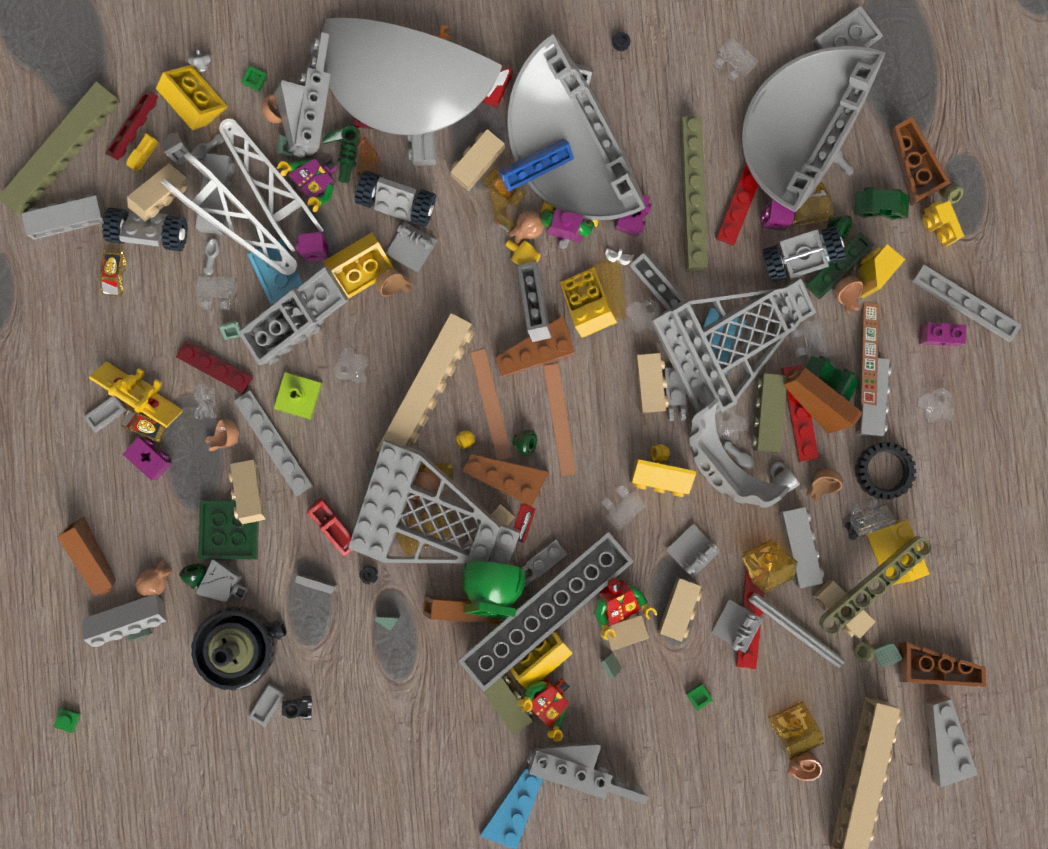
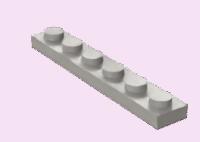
M926 265L920 267L912 280L914 284L1007 342L1013 340L1021 327V324Z
M248 391L236 399L234 402L296 497L312 488L314 485L253 392Z

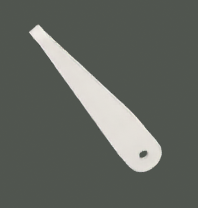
M233 119L223 120L219 127L223 138L271 224L292 252L295 251L294 246L278 222L301 206L318 230L323 232L324 230L302 199L238 123ZM234 135L244 138V150L234 146ZM249 144L257 152V154L249 152ZM238 153L244 154V163ZM249 157L267 164L269 167V185L252 179L249 174ZM274 174L290 193L274 187ZM257 186L269 190V206ZM274 192L295 199L273 215Z
M186 153L184 156L210 180L193 201L185 197L164 178L160 181L185 205L285 276L295 273L297 269L296 260L234 195L192 155ZM217 187L224 211L199 207ZM224 195L242 213L228 212ZM208 213L226 215L229 229ZM230 216L249 219L257 228L260 242L243 240L236 235ZM262 233H263L273 244L264 243V239H263ZM251 245L262 247L264 255ZM266 247L279 249L282 261L270 260Z

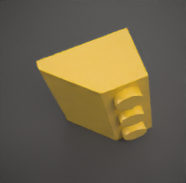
M192 65L163 72L156 87L158 92L192 130L207 126L228 107Z
M372 232L323 261L325 266L330 268L348 298L374 284L377 276L385 269L392 268L395 270Z
M888 244L882 248L877 247L860 261L861 266L857 271L858 279L863 283L864 287L860 295L862 299L881 289L905 260Z
M638 459L634 461L630 483H634L635 488L646 489V486L653 487L654 492L664 493L665 490L672 491L674 496L683 497L684 494L690 493L696 471Z
M908 519L893 521L867 531L866 534L878 566L911 538L915 537ZM917 543L916 549L920 551L919 545ZM908 554L903 555L901 558L902 564L907 563L909 560ZM924 558L893 585L914 581L929 575L930 573ZM893 567L886 570L887 577L894 573Z
M554 631L514 665L510 671L516 680L527 689L530 684L545 678L573 653L557 632Z

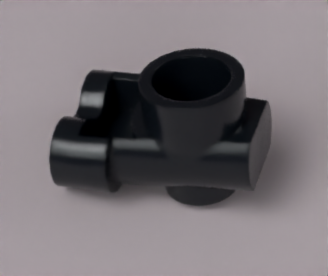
M312 696L282 701V716H286L289 719L302 717V720H311ZM294 705L296 706V708L294 710H289L288 706Z

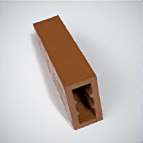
M807 368L795 369L788 374V379L784 386L827 434L854 427L863 414Z
M83 517L67 525L57 536L60 543L94 596L102 593V595L108 593L113 589L112 586L116 579L86 519Z
M425 595L423 615L431 620L500 623V619L463 613L464 605L469 604V599Z

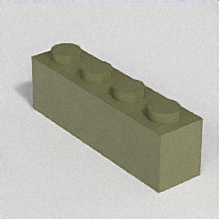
M764 373L757 379L756 388L759 389V397L755 399L757 416H754L753 427H756L755 435L752 436L754 451L781 452L786 397L784 383L787 381V375Z
M504 674L483 693L511 733L515 735L533 722L532 710L523 712L522 708L524 706H518L517 702L519 699H522L517 689L513 690L510 687L509 683L511 681Z

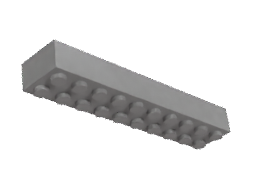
M609 532L604 533L516 609L515 617L505 618L457 660L482 691H486L607 586L609 579L616 578L634 561Z

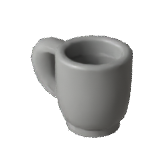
M777 461L771 465L770 473L773 477L771 484L787 485L790 488L788 492L800 485V482L791 470L786 468L784 463ZM779 468H783V471L775 477V472Z

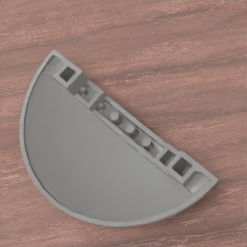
M358 18L325 19L322 32L329 34L324 72L331 74L329 87L334 96L360 122L386 133L420 135L446 128L458 122L485 99L495 84L502 65L465 47L424 32L390 23Z
M552 34L525 61L511 92L507 123L510 146L515 161L517 162L561 139H565L570 144L574 159L527 182L543 200L550 205H554L556 209L579 214L584 219L612 220L645 209L646 206L633 170L606 114L567 51L556 36Z
M858 46L820 49L788 62L775 71L761 85L754 95L744 118L742 143L746 163L752 176L772 199L796 212L813 193L847 138L874 82L885 52Z

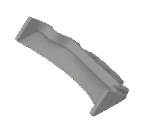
M716 397L695 414L691 422L692 428L689 441L690 446L693 447L694 461L702 475L720 493L728 494L734 498V501L741 504L749 503L760 505V507H769L781 500L790 488L787 485H775L756 479L733 462L723 448L717 433L715 417L719 400Z

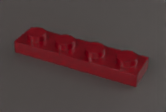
M147 90L144 91L105 154L115 160H119V158L125 155L126 147L136 138V132L146 122L147 114L155 108L156 100L158 99L157 95Z
M184 341L176 355V358L243 394L253 379L252 376L187 341Z

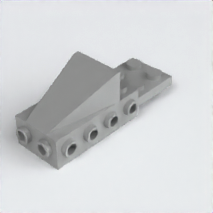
M321 32L318 38L315 37L314 43H311L309 48L311 61H308L306 71L301 73L300 78H297L296 84L282 80L274 91L289 144L288 151L293 152V155L297 157H311L319 149L331 75L330 73L323 72L329 34Z
M324 267L299 288H292L287 291L283 298L275 301L269 309L261 312L259 317L247 323L246 327L239 332V335L258 365L274 364L279 360L281 354L290 352L294 344H299L306 340V337L323 330L320 324L325 321L324 319L345 304L349 298L330 268Z
M596 741L535 746L534 750L529 751L527 761L529 764L528 772L531 775L605 800L608 792L643 804L647 803L649 797L641 786L630 783V786L625 785L626 783L623 780L613 777L606 766L596 763L601 745Z

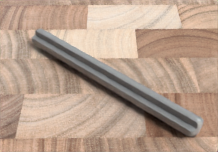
M756 593L751 595L749 601L836 667L840 668L845 660L760 595Z

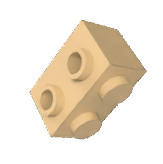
M637 613L627 617L625 621L618 622L610 627L608 626L609 629L615 631V638H611L609 631L607 632L612 651L649 639L642 616H637Z

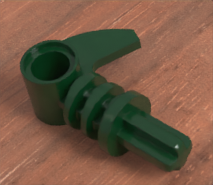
M346 126L334 130L322 139L323 144L336 141L341 142V149L343 151L339 155L342 158L337 160V163L341 165L338 181L341 183H349L351 169L356 167V162L353 159L357 157L354 153L358 151L356 147L359 146L361 137L354 126ZM349 134L356 135L353 140H347Z

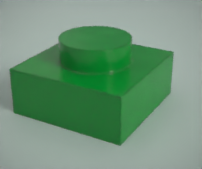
M65 707L60 708L54 727L69 733L75 732L81 713Z

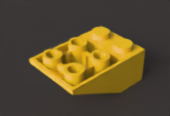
M595 267L560 282L574 326L582 338L617 323Z

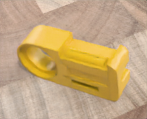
M147 133L144 134L145 137L127 160V166L134 171H139L159 143Z

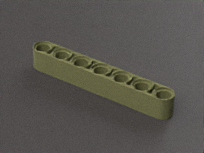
M919 536L911 538L828 609L819 619L821 628L829 634H835L925 558L932 549L930 541ZM922 541L924 543V547L922 550L918 551L916 549V545L918 542ZM908 554V562L902 564V556ZM893 567L894 573L887 577L886 570ZM874 580H878L879 586L872 590L871 583ZM859 593H863L864 599L861 602H856V596ZM848 606L849 612L846 615H841L842 607ZM833 619L834 625L827 628L825 625L827 620Z

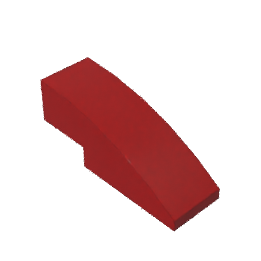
M322 497L307 508V513L320 527L324 535L345 557L353 551L348 548L352 533Z

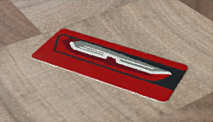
M524 504L520 507L514 525L515 529L521 531L518 539L521 543L526 541L536 508Z

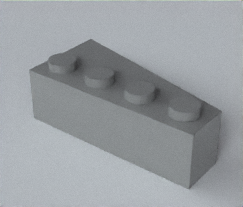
M942 695L925 701L927 727H929L928 740L931 747L930 762L933 769L932 782L939 787H943L978 775L952 699Z

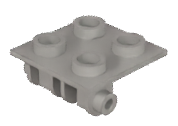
M404 222L403 225L399 226L398 234L387 250L386 255L419 273L437 240Z
M694 524L666 549L692 578L720 552L717 549L718 547Z
M729 599L712 633L731 644V648L738 651L739 649L746 653L763 619Z

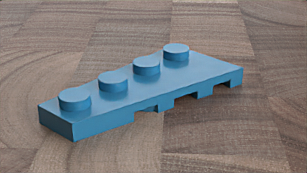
M526 767L491 817L489 823L482 830L480 836L512 849H517L543 778L529 774Z

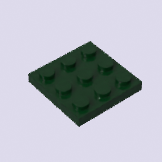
M200 501L198 559L257 560L259 521L242 524L239 519H236L234 515L236 501Z

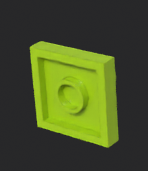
M285 372L273 409L312 420L322 383Z

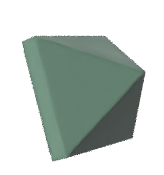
M278 135L277 154L293 159V152L288 151L287 137Z
M237 320L218 325L224 340L241 337L239 335L241 328Z

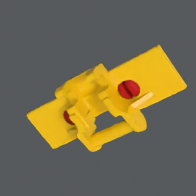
M106 361L89 376V379L108 390L109 395L118 397L135 408L134 411L137 413L142 412L166 428L183 412V409L157 394L162 382L156 379L152 386L142 380L144 371L140 368L137 369L135 376L133 374L128 375Z

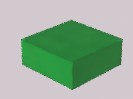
M249 65L241 83L260 93L268 75Z
M702 683L685 693L697 711L713 701Z

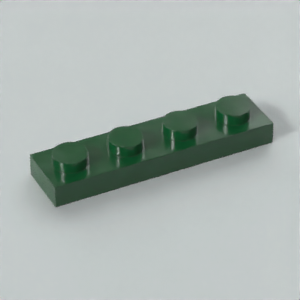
M859 232L844 247L847 259L832 264L829 262V267L823 268L806 287L820 300L874 245Z

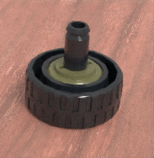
M238 606L225 608L210 615L198 627L191 644V657L197 673L204 681L222 690L244 689L256 683L270 669L277 651V640L270 628L271 624L253 609Z

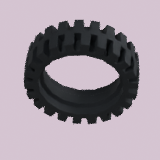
M890 442L869 446L857 459L858 464L855 466V469H857L855 475L858 477V484L862 486L863 491H866L868 495L875 498L894 499L902 496L913 486L912 482L916 479L914 473H917L916 469H914L916 464L915 461H912V455L908 454V450L902 448L901 445ZM881 452H888L897 456L902 462L904 469L903 478L900 483L888 490L880 489L873 485L867 473L870 460Z

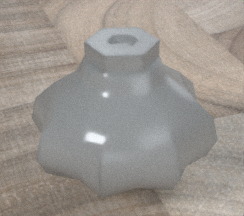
M196 50L197 54L190 55L188 62L196 67L199 72L206 71L212 55L205 52L200 53V50Z

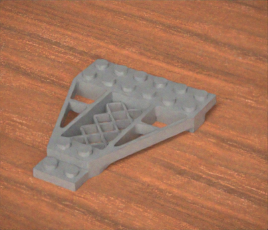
M796 279L782 288L682 301L650 321L696 413L716 397L719 400L716 409L717 413L724 412L738 403V398L786 336L794 331L800 322L815 314L816 311L802 280ZM752 296L750 301L728 314H725L720 304V300ZM713 302L719 318L702 329L691 305ZM762 305L768 308L766 317L759 315ZM755 307L754 313L748 312V310ZM746 314L753 316L750 327L743 325ZM740 316L738 323L731 321ZM758 318L765 320L762 330L755 328ZM770 321L776 325L773 334L767 332ZM730 323L737 325L734 336L727 334ZM724 325L722 333L715 331ZM742 327L749 329L746 340L739 338ZM754 331L761 333L758 343L751 342ZM714 333L721 335L718 346L711 344ZM726 337L733 338L730 349L723 348ZM738 340L745 342L741 353L735 351ZM770 345L751 369L747 359ZM711 347L717 348V351H716V354H715V355H714V353H713ZM722 350L729 352L726 362L719 361ZM742 362L747 376L733 393L724 372Z
M385 440L383 441L348 548L384 563H466L470 561H486L509 564L521 531L504 525L496 517L485 511L424 455V452L407 445L403 447ZM421 461L442 479L437 494L413 485ZM445 483L471 507L442 496ZM418 495L423 505L415 508L411 498ZM408 502L411 510L404 513ZM438 503L441 512L433 515L429 505ZM425 507L429 517L421 520L417 510ZM456 510L460 519L451 522L447 512ZM413 513L417 523L409 526L405 516ZM443 515L447 525L439 528L435 518ZM474 517L478 526L469 529L465 520ZM431 520L435 530L427 533L423 523ZM461 522L465 532L457 535L453 525ZM419 525L422 532L413 529V527ZM449 527L453 537L445 540L441 530ZM478 530L474 540L471 532ZM397 532L419 541L415 557L389 556ZM437 532L440 539L430 535ZM467 534L472 544L463 547L459 537ZM455 540L458 546L448 542ZM426 543L457 557H421L420 555Z

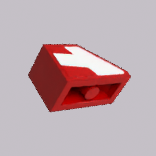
M508 67L500 71L495 84L482 101L483 103L498 109L512 78V68Z

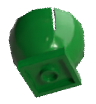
M466 562L462 572V588L469 599V604L464 605L463 613L494 619L515 617L516 609L511 608V605L522 594L526 581L525 570L509 564L496 562Z

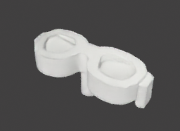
M607 248L605 252L609 261L615 262L618 260L623 265L629 264L634 258V255L622 254V249H619L617 253Z

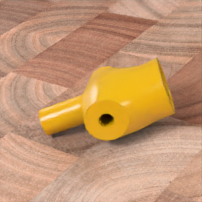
M508 240L505 245L514 252L510 260L518 266L535 261L537 263L541 257V254L525 240L519 246L511 240Z

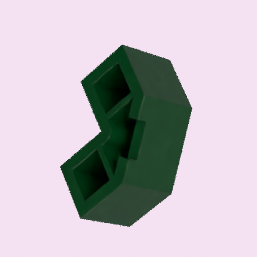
M866 187L863 191H856V215L863 218L883 216L889 220L908 218L909 195L903 193L902 190H880Z
M811 356L805 368L849 401L860 382L854 376L855 373L848 369L843 371L836 369L830 364L831 361L824 356L819 358Z

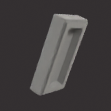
M111 396L86 414L84 419L91 429L97 433L126 412L127 408L118 397Z
M303 574L297 575L295 580L297 584L329 594L334 593L337 587L335 584Z
M269 683L248 717L265 727L286 692Z

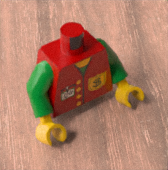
M617 578L609 579L608 587L599 592V600L594 609L599 627L602 626L600 636L605 640H608L606 636L608 631L611 638H615V631L609 629L608 626L610 627L641 611L640 607L643 608V615L650 619L647 615L649 610H652L654 615H657V612L654 608L647 605L648 601L641 590L632 584L627 585L623 580L619 581Z
M563 678L554 686L547 679L530 684L524 695L521 696L522 699H519L517 702L518 706H524L522 708L523 712L532 710L549 728H553L547 735L549 738H554L555 742L561 741L563 738V733L560 729L569 703L562 695L570 687Z

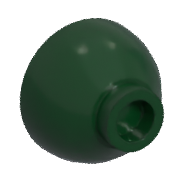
M841 215L836 218L831 217L827 228L837 225L842 240H844L851 229L852 217L849 215Z
M524 430L518 435L513 436L512 444L516 446L522 455L530 456L536 449L537 435L534 430Z
M191 564L184 567L179 572V576L185 584L190 585L191 589H197L207 569L203 564Z

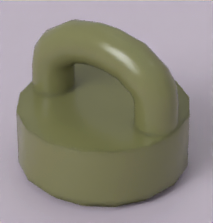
M951 184L942 190L941 196L945 201H950L951 204H954L962 198L964 190L958 184Z
M860 642L855 646L854 654L859 661L869 662L874 658L875 650L870 643Z

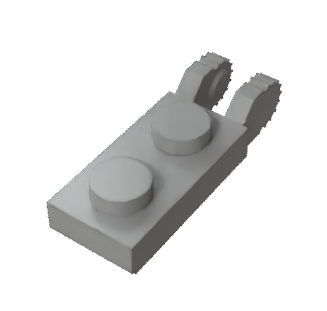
M674 367L665 368L664 377H666L667 382L665 396H668L669 421L674 420L673 406H679L681 421L686 420L685 389Z
M556 539L528 560L526 565L522 567L525 571L530 568L534 573L525 579L524 587L536 577L539 578L568 555Z

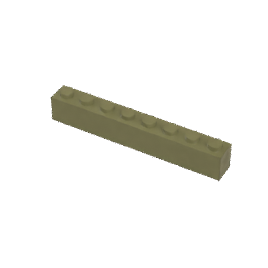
M95 82L2 191L0 201L19 215L28 212V209L32 208L36 200L44 195L47 187L56 181L58 174L68 167L70 160L80 153L81 147L92 139L93 133L105 123L109 114L117 109L120 101L98 82Z
M683 116L680 122L685 272L705 271L708 267L702 116Z

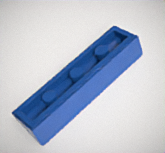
M561 139L500 169L498 173L509 192L573 160L574 157L569 142Z

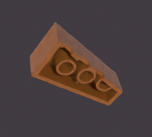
M913 117L896 125L890 131L911 206L951 183Z
M562 316L549 324L551 338L532 342L531 338L528 337L497 356L496 362L501 377L504 378L574 355L575 351L564 317Z
M472 454L462 471L531 507L549 473Z
M899 642V653L903 659L899 661V682L986 687V667L915 646L914 644Z

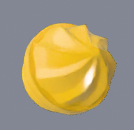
M461 431L455 437L462 450L471 448L475 443V435L470 431Z
M657 444L651 448V458L653 461L662 463L668 460L670 450L667 446Z

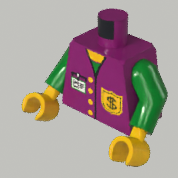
M316 159L291 163L281 161L278 164L277 169H284L280 175L283 177L289 172L291 179L309 199L307 207L314 205L313 212H317L319 206L331 200L335 183L329 175L338 169L331 160L323 166Z
M544 201L541 208V223L548 227L546 231L548 235L581 243L582 237L589 236L594 227L598 226V220L587 219V222H585L583 216L560 209H555L552 213L554 205L547 204L546 201Z

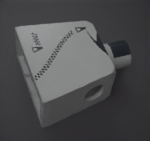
M214 559L196 594L229 602L233 596L244 599L248 589L239 585L242 579L241 574L221 560Z

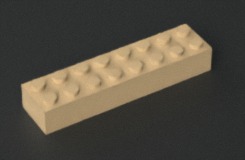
M452 313L450 314L376 451H381L383 441L385 440L403 447L406 445L410 447L411 443H416L420 435L417 433L420 426L424 427L429 418L427 414L430 409L433 410L438 402L436 399L438 393H443L447 383L445 380L448 375L450 377L453 375L456 369V360L462 358L466 342L470 343L474 336L471 323Z
M865 696L830 849H869L870 841L874 838L873 826L879 816L878 804L883 798L882 787L888 777L887 765L892 759L891 748L897 737L895 730L901 720L900 708L887 701Z

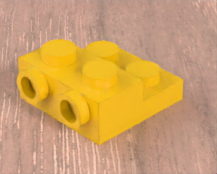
M941 200L924 209L925 214L922 215L923 225L928 229L929 233L937 231V239L942 243L943 247L965 237L950 201L943 203Z

